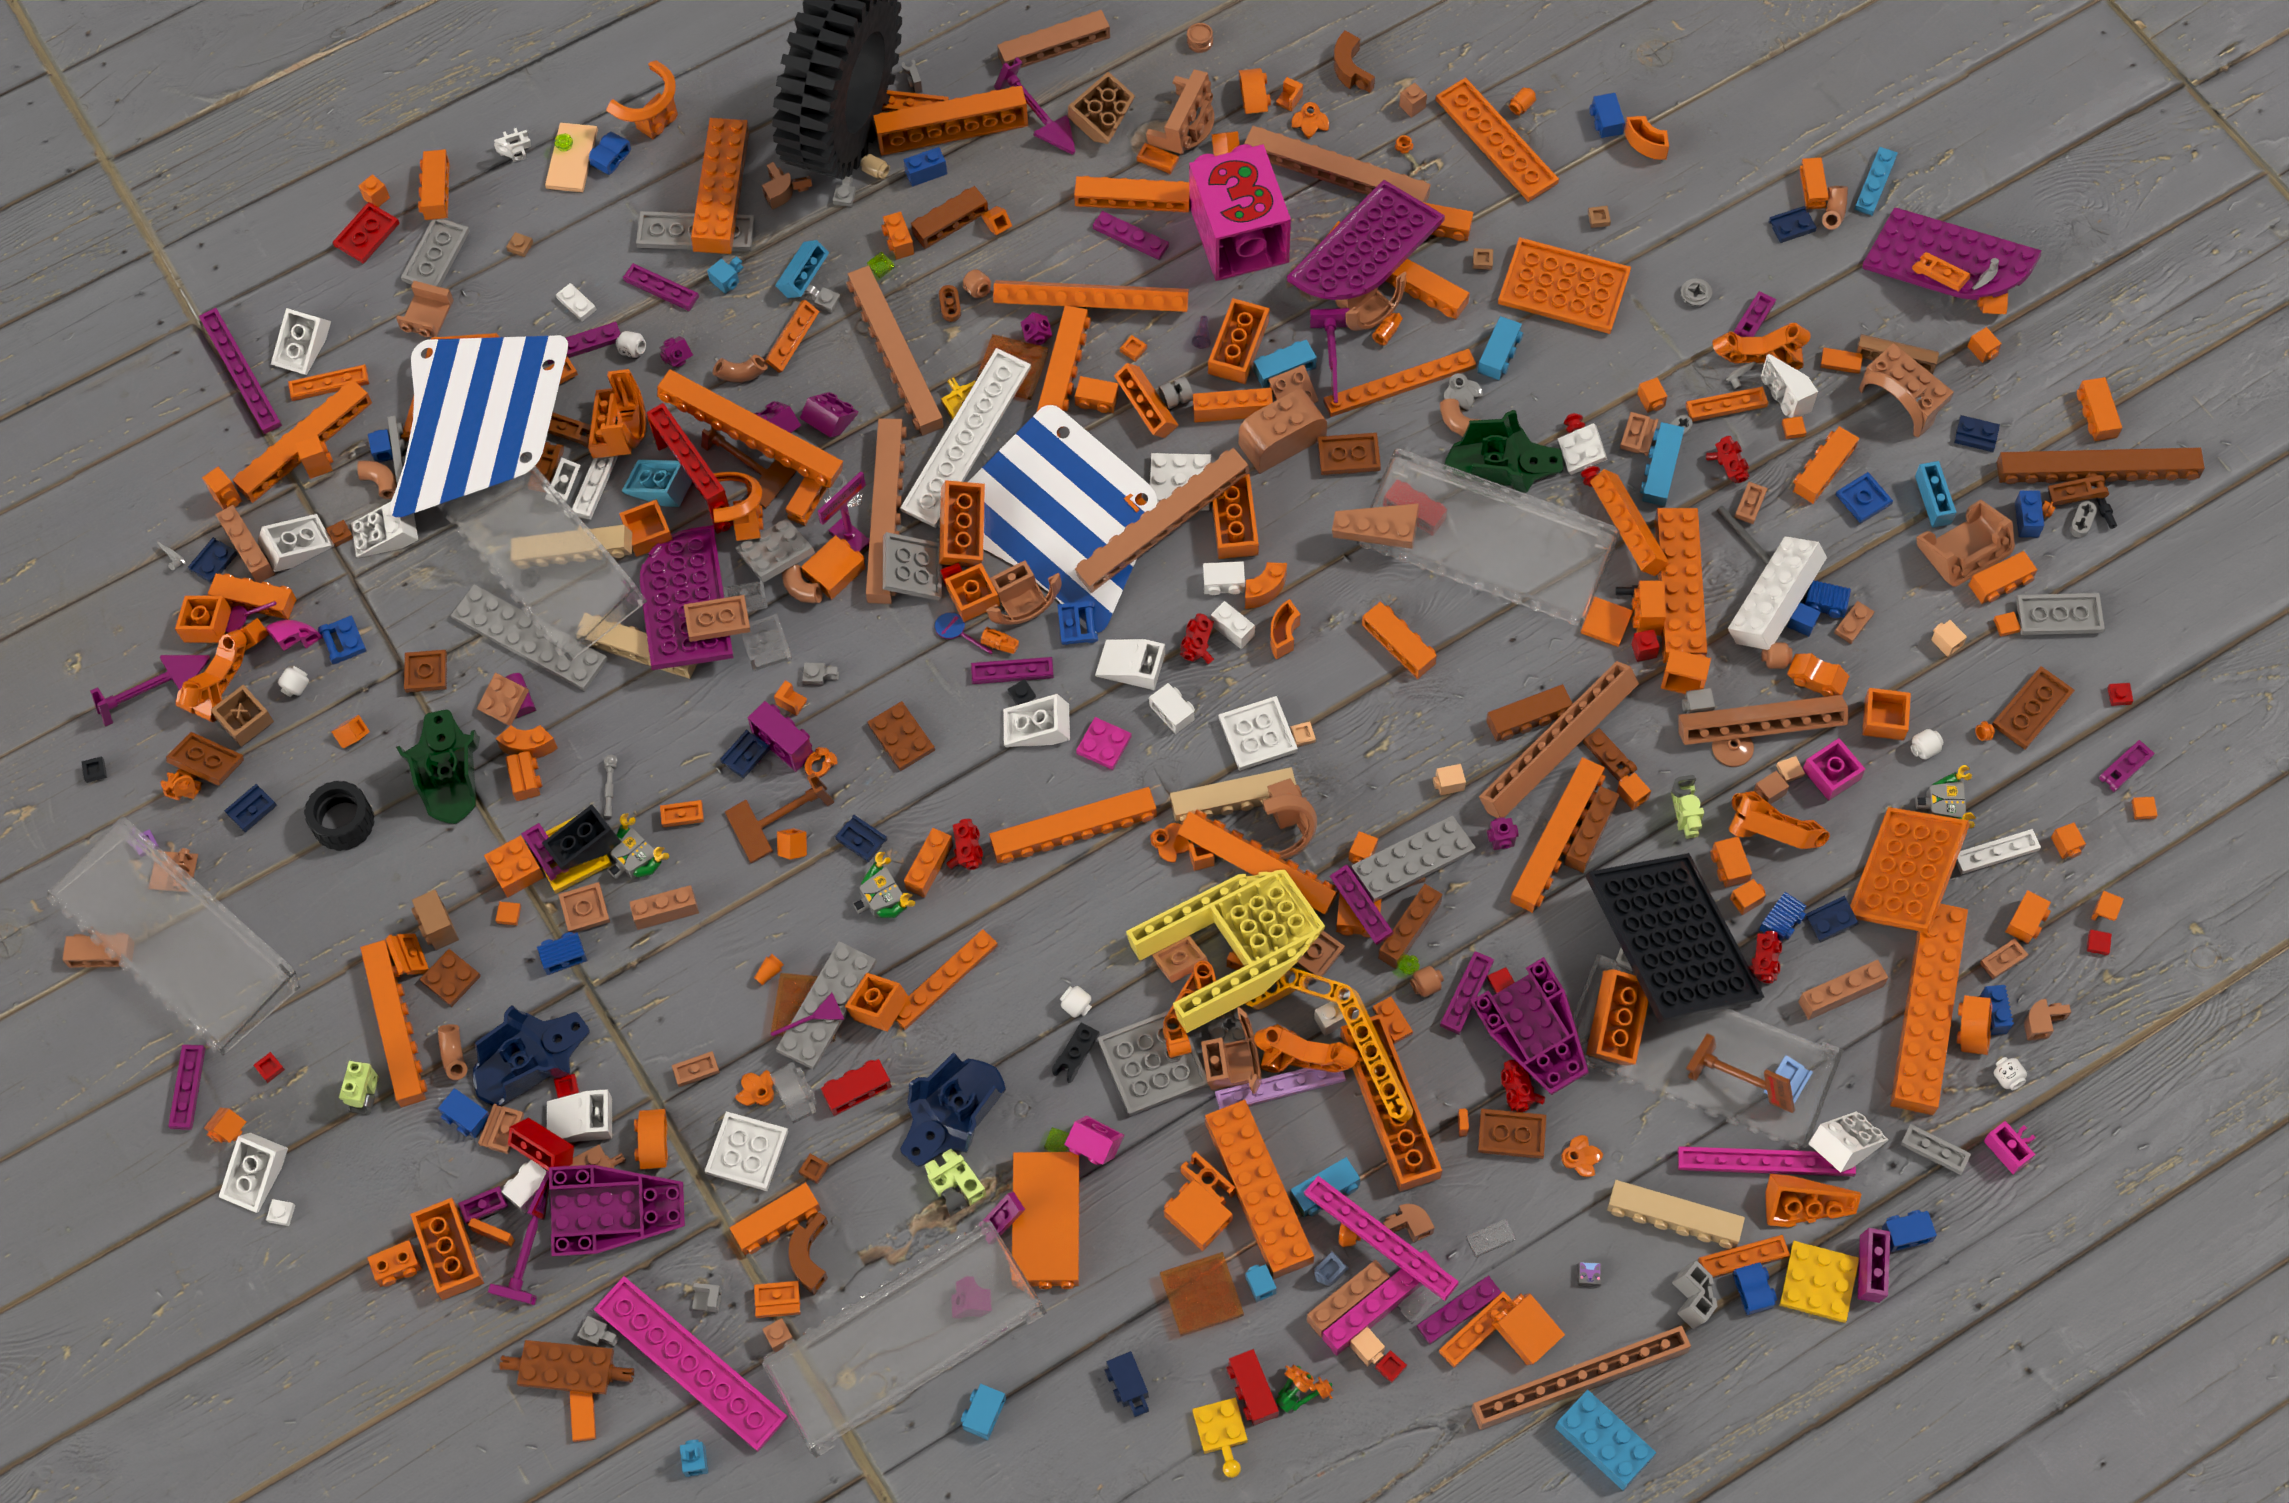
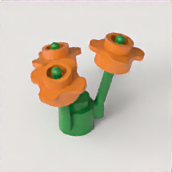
M1294 1364L1291 1368L1287 1365L1285 1366L1287 1370L1284 1375L1289 1379L1278 1392L1280 1396L1275 1400L1285 1412L1288 1413L1291 1409L1296 1411L1301 1405L1319 1394L1323 1400L1327 1397L1333 1399L1330 1394L1333 1391L1332 1383H1329L1327 1379L1322 1381L1319 1376V1381L1313 1385L1314 1378L1312 1375L1301 1370L1300 1366H1295ZM1292 1382H1294L1296 1386L1293 1390L1289 1389ZM1309 1389L1311 1391H1314L1313 1393L1309 1394L1308 1396L1297 1402L1299 1397L1296 1395V1393L1299 1390L1305 1393Z

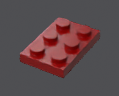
M368 202L332 243L336 248L364 264L400 222L396 217Z

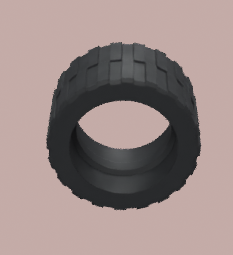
M333 781L325 783L321 787L319 786L311 793L305 804L304 815L306 823L319 843L328 849L341 851L357 847L372 832V827L374 826L372 807L361 789L347 781ZM341 803L357 805V812L347 825L336 829L322 826L325 814L333 806Z

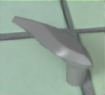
M1997 258L1991 259L1989 269L1980 276L1978 282L1972 287L1973 290L1982 287L1995 277L1999 264Z
M1756 362L1739 367L1727 376L1726 381L1731 382L1735 390L1739 389L1742 385L1738 378L1749 371Z
M157 542L159 547L172 560L168 565L171 570L186 564L185 559L180 554Z

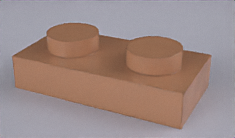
M1748 482L1734 518L1754 524L1768 488Z
M1857 601L1835 629L1834 634L1852 644L1873 617L1875 611Z
M2013 939L1982 959L1980 964L1994 980L2026 959L2028 954L2018 941Z
M713 1051L672 1065L679 1087L720 1073Z

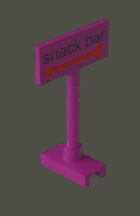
M861 471L818 510L819 520L822 525L839 510L841 511L842 518L829 529V534L833 537L836 535L840 539H845L851 546V549L859 552L864 547H869L870 539L851 524L847 503L866 486L864 473Z

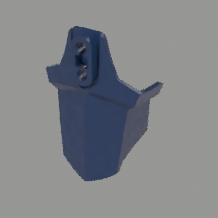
M511 1005L504 1013V1022L475 1042L478 1062L473 1067V1083L477 1097L490 1105L497 1104V1106H502L550 1076L561 1078L569 1075L570 1057L590 1033L588 1026L577 1012H572L559 1018L542 1021L528 1013L519 1011ZM575 1026H580L578 1030L573 1031ZM556 1039H562L559 1043H555Z
M953 1052L928 1078L918 1077L913 1079L909 1083L907 1100L913 1121L908 1135L900 1148L901 1153L918 1167L923 1166L949 1149L967 1153L972 1144L976 1127L1006 1091L1005 1083L997 1068L975 1059L968 1058L965 1061H961ZM929 1135L935 1136L932 1140H928L927 1137ZM920 1149V1154L918 1156L912 1155L914 1151H918Z

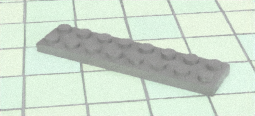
M475 584L451 614L453 620L583 691H586L608 660L607 656Z

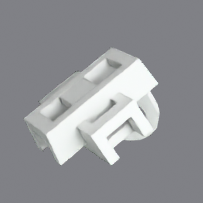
M514 128L515 133L509 135L506 134V131L503 132L504 137L494 140L496 152L501 156L505 155L512 158L513 163L527 159L524 149L531 147L527 130L518 132L517 128ZM518 140V142L510 144L511 141ZM519 153H522V154H523V155H520V156H517V157L514 156L515 154H519Z

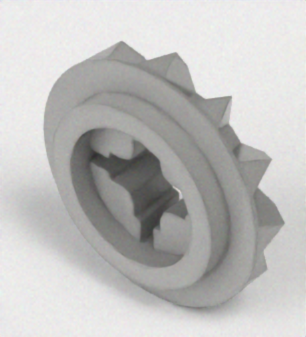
M1690 279L1682 285L1681 297L1684 298L1685 303L1688 302L1691 306L1698 305L1701 307L1702 304H1707L1711 299L1712 288L1702 279ZM1699 288V294L1697 297H1694L1695 290Z

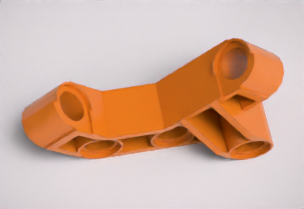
M1790 323L1763 337H1740L1730 331L1713 339L1712 345L1718 355L1732 363H1765L1766 356L1770 354L1794 369L1799 370L1804 366L1802 347L1809 342L1811 334L1799 324Z
M231 631L219 639L216 655L205 672L183 682L182 688L177 693V707L210 722L216 721L210 709L222 701V694L243 661L246 636L242 631Z
M1755 791L1736 793L1732 797V807L1736 813L1729 831L1738 837H1751L1758 833L1800 849L1821 847L1830 837V833L1816 821H1801L1782 814Z
M1199 961L1195 964L1191 976L1175 1002L1216 981L1213 967L1209 962ZM1172 1005L1163 1021V1034L1170 1058L1192 1053L1188 1035L1178 1021L1174 1006ZM1169 1024H1176L1178 1028L1172 1030L1167 1026Z
M1279 1024L1258 1030L1254 1035L1256 1045L1264 1050L1260 1068L1271 1073L1281 1072L1288 1065L1327 1072H1341L1352 1068L1356 1064L1359 1055L1357 1050L1341 1042L1324 1044L1307 1041L1294 1031H1289Z

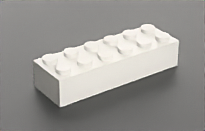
M1786 536L1783 538L1728 627L1736 644L1768 650L1776 642L1827 559L1819 542Z

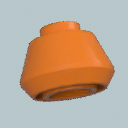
M1342 1223L1340 1224L1339 1245L1348 1247L1356 1245L1357 1241H1361V1237Z

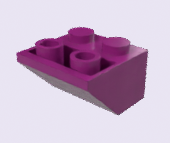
M827 392L807 398L800 419L831 438L841 435L858 415L859 411L855 410L850 403L839 400L834 393Z
M778 401L767 404L765 406L766 409L762 412L754 413L789 433L801 426L791 407Z

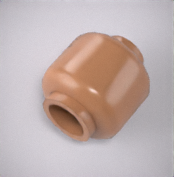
M975 269L965 275L963 288L972 297L981 298L990 292L991 280L982 271Z
M1775 642L1771 645L1770 649H1762V661H1765L1766 666L1770 669H1786L1788 664L1792 663L1793 652L1787 643Z
M1427 966L1415 971L1410 983L1416 995L1420 994L1422 997H1427L1441 990V982L1444 979L1440 970Z

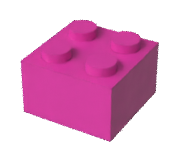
M1840 738L1806 759L1803 767L1805 774L1828 801L1861 780L1865 772L1863 765Z
M1086 1115L1074 1122L1064 1145L1069 1147V1151L1074 1154H1083L1089 1157L1088 1160L1091 1163L1103 1165L1114 1159L1124 1134Z

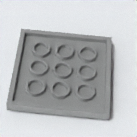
M1169 1010L1097 1038L1129 1116L1209 1086L1205 1071L1188 1033L1186 1034L1190 1041L1192 1053L1174 1058L1169 1057L1163 1034V1021ZM1169 1024L1167 1026L1172 1030L1178 1028L1176 1024Z

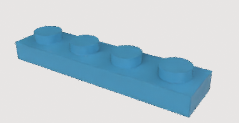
M1879 147L1854 210L1873 216L1898 152Z

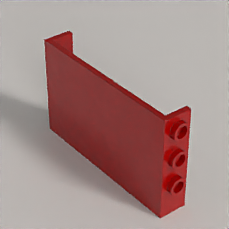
M664 403L646 412L658 451L668 446L707 502L716 534L729 530L734 525L733 520L714 522L713 509L729 507L725 489Z

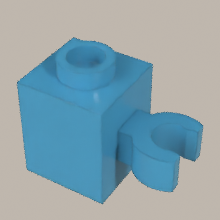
M735 257L728 265L723 259H720L707 270L709 280L725 294L733 290L739 283L737 273L744 268L741 265L742 260Z
M689 1440L685 1442V1445H680L684 1475L690 1477L707 1474L708 1465L703 1442Z

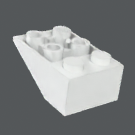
M1768 354L1761 379L1771 390L1774 400H1777L1781 405L1784 415L1792 418L1811 413L1818 391L1809 377Z
M391 502L352 522L351 527L356 557L361 558L402 549L418 541L414 513L404 517H394L390 512Z
M1146 639L1106 640L1095 676L1155 690L1165 657V644Z
M608 1089L584 1091L547 1101V1129L567 1142L612 1139V1097Z
M1856 1111L1820 1124L1809 1145L1838 1171L1843 1172L1856 1166L1889 1139L1883 1135L1880 1129L1870 1124L1864 1115Z

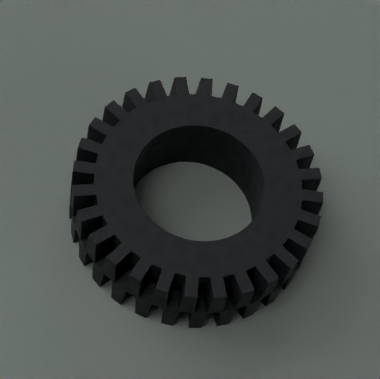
M803 0L804 13L797 12L794 19L797 28L796 33L790 32L787 38V42L791 46L789 54L782 55L781 64L785 65L784 74L777 77L776 86L781 87V92L774 98L773 107L779 109L772 118V126L777 128L773 134V141L778 143L775 150L780 155L779 159L782 162L841 180L845 179V176L850 177L853 169L857 170L859 168L861 158L868 154V142L873 143L876 138L873 115L882 113L883 104L887 105L889 103L890 96L887 94V89L895 81L896 75L891 74L892 67L898 64L900 55L895 53V50L900 45L902 34L897 33L902 25V17L898 16L902 9L901 2L897 0Z

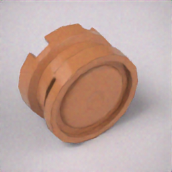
M1196 23L1190 26L1187 30V44L1189 48L1197 53H1203L1211 49L1213 45L1212 28L1205 23Z

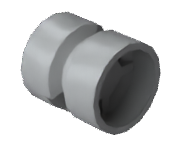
M1185 376L1175 379L1173 384L1167 382L1158 386L1160 398L1167 409L1178 406L1179 402L1184 404L1193 400V393Z

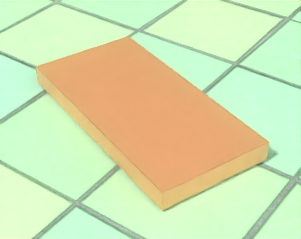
M560 123L545 183L546 189L584 192L590 166L589 153L595 145L598 132L597 126Z

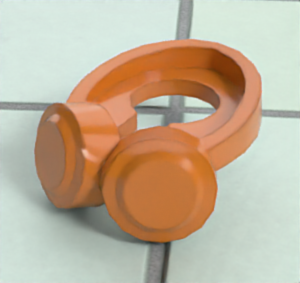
M825 747L815 748V752L809 755L805 762V771L808 775L815 773L818 778L823 777L830 770L831 766L837 764V757ZM825 756L822 769L819 772H814L812 770L813 762Z

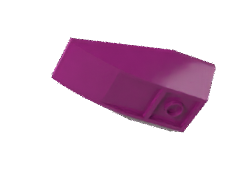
M1543 957L1526 967L1529 973L1527 976L1493 996L1488 990L1470 1002L1490 1036L1542 1087L1553 1095L1588 1074L1589 1071L1566 992Z
M598 1165L549 1167L552 1256L597 1254L685 1226L683 1182Z

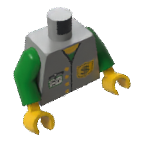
M1962 765L1958 769V773L1954 772L1933 783L1929 787L1926 797H1916V809L1927 810L1928 814L1968 821L1975 819L1976 817L1971 812L1966 813L1964 781H1961L1962 778L1964 780L1972 778L1970 773L1964 775V772L1970 770V768ZM1969 821V828H1974V822Z
M628 813L620 816V823L622 825H620L616 834L622 842L611 851L615 864L608 871L615 879L624 872L631 879L653 875L661 865V860L669 858L668 853L662 854V851L665 849L664 847L653 849L633 828H629V826L635 824L636 820L634 817H631L629 822H627Z
M878 852L876 854V862H874L861 882L859 889L862 898L853 903L858 914L870 909L875 918H896L907 909V906L913 907L915 905V901H908L913 895L909 893L902 894L886 867L883 868V865L891 862L890 857H886L883 861L882 858L885 852Z

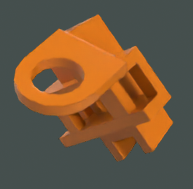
M180 768L175 774L167 773V782L163 780L160 782L165 797L180 800L182 796L194 799L201 790V782L194 780L196 775Z

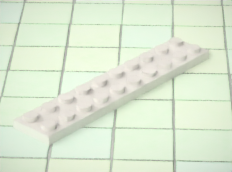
M995 349L900 507L902 512L932 527H937L940 522L941 487L945 480L960 482L965 480L1030 371L1031 364L1000 349Z

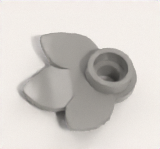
M1460 373L1451 376L1449 387L1444 392V400L1456 399L1459 401V406L1467 411L1470 410L1474 397L1483 396V391L1479 384L1468 380L1465 375ZM1456 380H1460L1462 385H1457Z

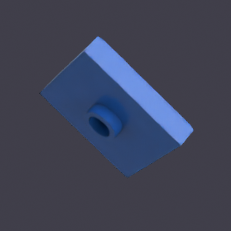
M1869 472L1839 489L1835 494L1860 524L1893 503L1890 496Z

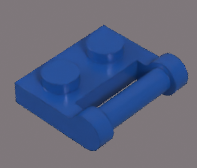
M1093 601L1057 604L1062 645L1083 642L1094 643L1098 641V634L1095 633L1093 609L1095 607ZM1079 610L1085 611L1087 634H1081Z
M352 615L329 625L324 624L318 627V632L323 636L330 653L329 659L332 664L340 663L367 652ZM337 632L344 651H337L331 633Z

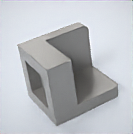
M693 1283L695 1291L693 1310L719 1313L722 1297L720 1286Z

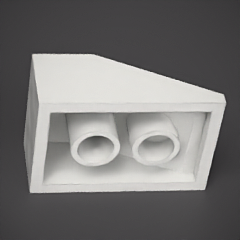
M286 308L271 365L307 375L326 341L331 321Z
M317 514L262 526L257 540L274 572L293 568L334 547V543Z
M1058 694L1003 709L1005 747L1054 745L1070 740L1069 703Z
M253 1133L238 1136L219 1197L253 1212H259L282 1169L288 1148Z

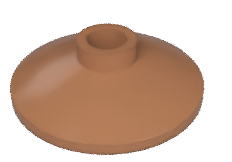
M1750 737L1713 741L1712 751L1720 763L1729 767H1739L1751 759L1754 745ZM1730 743H1736L1738 746L1733 747Z

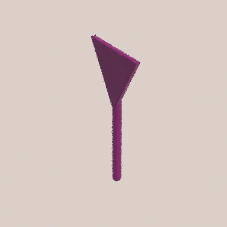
M831 992L812 1015L771 1032V1036L780 1034L812 1019H845Z

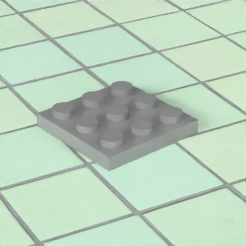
M787 518L760 532L761 538L749 539L735 547L741 558L763 583L815 553L813 547Z
M886 532L883 535V590L939 601L942 598V576L940 572L942 564H939V543Z

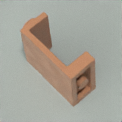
M413 281L411 288L414 297L405 316H397V322L400 329L405 332L419 333L424 337H437L453 303L451 292L449 289Z

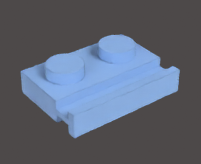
M1785 1055L1775 1073L1790 1079L1793 1102L1795 1104L1813 1071L1805 1069V1066Z

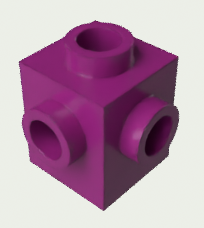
M1032 312L1020 322L1024 339L1028 343L1040 346L1052 336L1047 316Z
M681 336L675 339L673 337L663 342V346L659 347L662 352L660 356L663 362L673 367L685 364L686 359L693 356L686 340Z
M1497 818L1491 821L1490 829L1487 830L1488 840L1492 842L1494 850L1514 847L1516 837H1519L1517 825H1513L1512 818Z

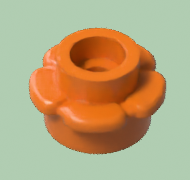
M1406 135L1398 137L1395 149L1401 153H1408L1409 150L1413 149L1411 138Z
M2045 500L2043 502V519L2046 517L2050 518L2055 510V507L2052 506L2053 501L2048 502Z
M1982 721L1975 728L1976 736L1979 740L1990 741L1993 739L1995 730L1992 724Z

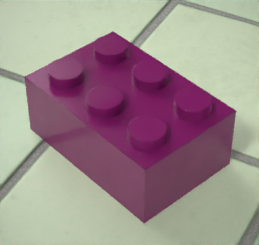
M764 701L747 717L752 734L767 743L774 754L797 772L805 764L809 755L813 753L812 744L809 740L810 736L805 730H799L795 727V723L791 718L782 716L780 710L774 704L769 705Z

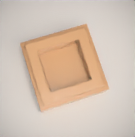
M1310 721L1290 726V731L1297 747L1316 742Z
M1796 756L1776 764L1780 775L1786 783L1805 775Z

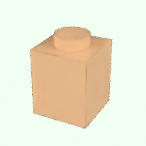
M1949 620L1945 624L1940 623L1934 628L1931 641L1949 657L1964 645L1967 636Z
M1461 764L1436 769L1433 783L1435 789H1439L1440 796L1465 791L1466 780Z
M1368 1327L1350 1341V1348L1367 1367L1371 1363L1377 1364L1384 1357L1385 1346Z

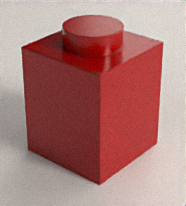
M1654 629L1634 633L1631 645L1637 662L1657 658L1660 646Z

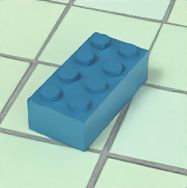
M1588 1389L1558 1420L1555 1429L1623 1491L1650 1463L1656 1454V1451Z

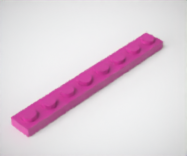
M1678 1147V1170L1827 1176L1856 1175V1166L1840 1172L1817 1151Z
M1317 1176L1304 1191L1306 1197L1444 1301L1458 1286V1280L1321 1177Z

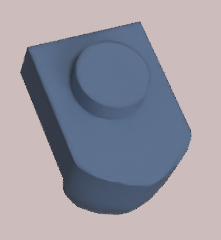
M1331 1252L1315 1267L1314 1274L1318 1282L1331 1286L1349 1268L1334 1252Z

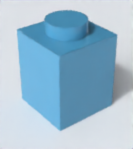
M1259 1264L1254 1265L1245 1273L1246 1282L1256 1303L1276 1294L1277 1287L1266 1264L1263 1266Z

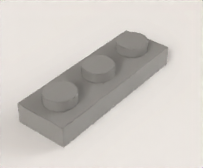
M1912 1124L1909 1125L1900 1144L1960 1175L1963 1173L1971 1156V1153Z

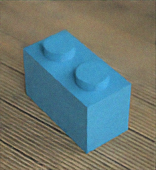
M980 1383L979 1388L974 1389L971 1394L970 1401L972 1404L969 1410L965 1409L961 1422L965 1431L989 1440L1006 1401V1395Z

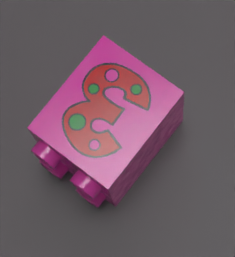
M1243 144L1234 148L1230 153L1218 156L1203 154L1196 158L1194 162H1190V210L1215 281L1289 263L1291 218L1264 144L1254 147Z

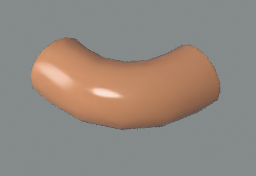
M1847 186L1828 187V204L1826 213L1822 218L1823 225L1827 229L1833 230L1838 228L1844 220L1848 195Z
M753 355L749 360L742 363H732L720 358L716 362L712 373L714 376L728 382L742 383L755 379L764 373L768 366L759 355Z
M1450 398L1440 402V411L1444 423L1451 431L1462 437L1470 420H1481L1464 416L1460 410L1459 401Z
M358 461L357 470L360 481L371 480L376 482L379 487V496L384 499H392L397 488L396 476L387 466L376 461Z
M795 564L781 572L783 585L790 596L805 603H820L822 601V588L820 584L805 582L802 578V568L800 565Z
M454 1024L442 1025L438 1028V1038L445 1072L452 1080L462 1079L466 1075L468 1068L462 1053L459 1026Z

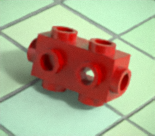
M1731 436L1723 437L1720 442L1715 444L1717 452L1706 453L1707 461L1718 460L1720 465H1724L1728 478L1735 484L1742 483L1750 477L1748 474L1749 465L1745 458L1742 459L1741 457L1742 448L1738 441L1732 440Z
M1198 613L1194 619H1190L1188 622L1186 636L1181 642L1180 655L1185 660L1192 662L1202 657L1207 664H1210L1214 658L1207 652L1209 647L1207 642L1214 621L1208 619L1204 614Z
M962 819L959 823L953 824L956 844L954 853L956 856L946 864L950 869L959 864L967 870H974L979 868V865H982L983 851L978 842L980 832L978 827L972 823V819Z
M1774 931L1757 934L1756 956L1752 958L1753 965L1749 966L1752 974L1762 983L1766 984L1777 981V975L1781 969L1778 958L1782 952V942L1777 938V932Z
M1516 1060L1504 1062L1501 1080L1507 1092V1104L1511 1107V1111L1525 1112L1534 1102L1543 1105L1545 1096L1534 1093L1528 1072Z

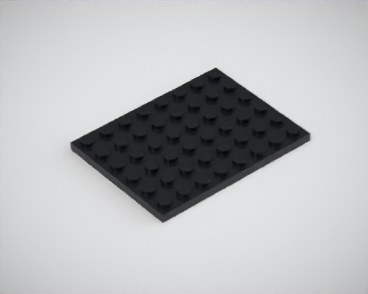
M1690 853L1589 871L1585 877L1659 1023L1755 1003L1764 998L1755 977Z

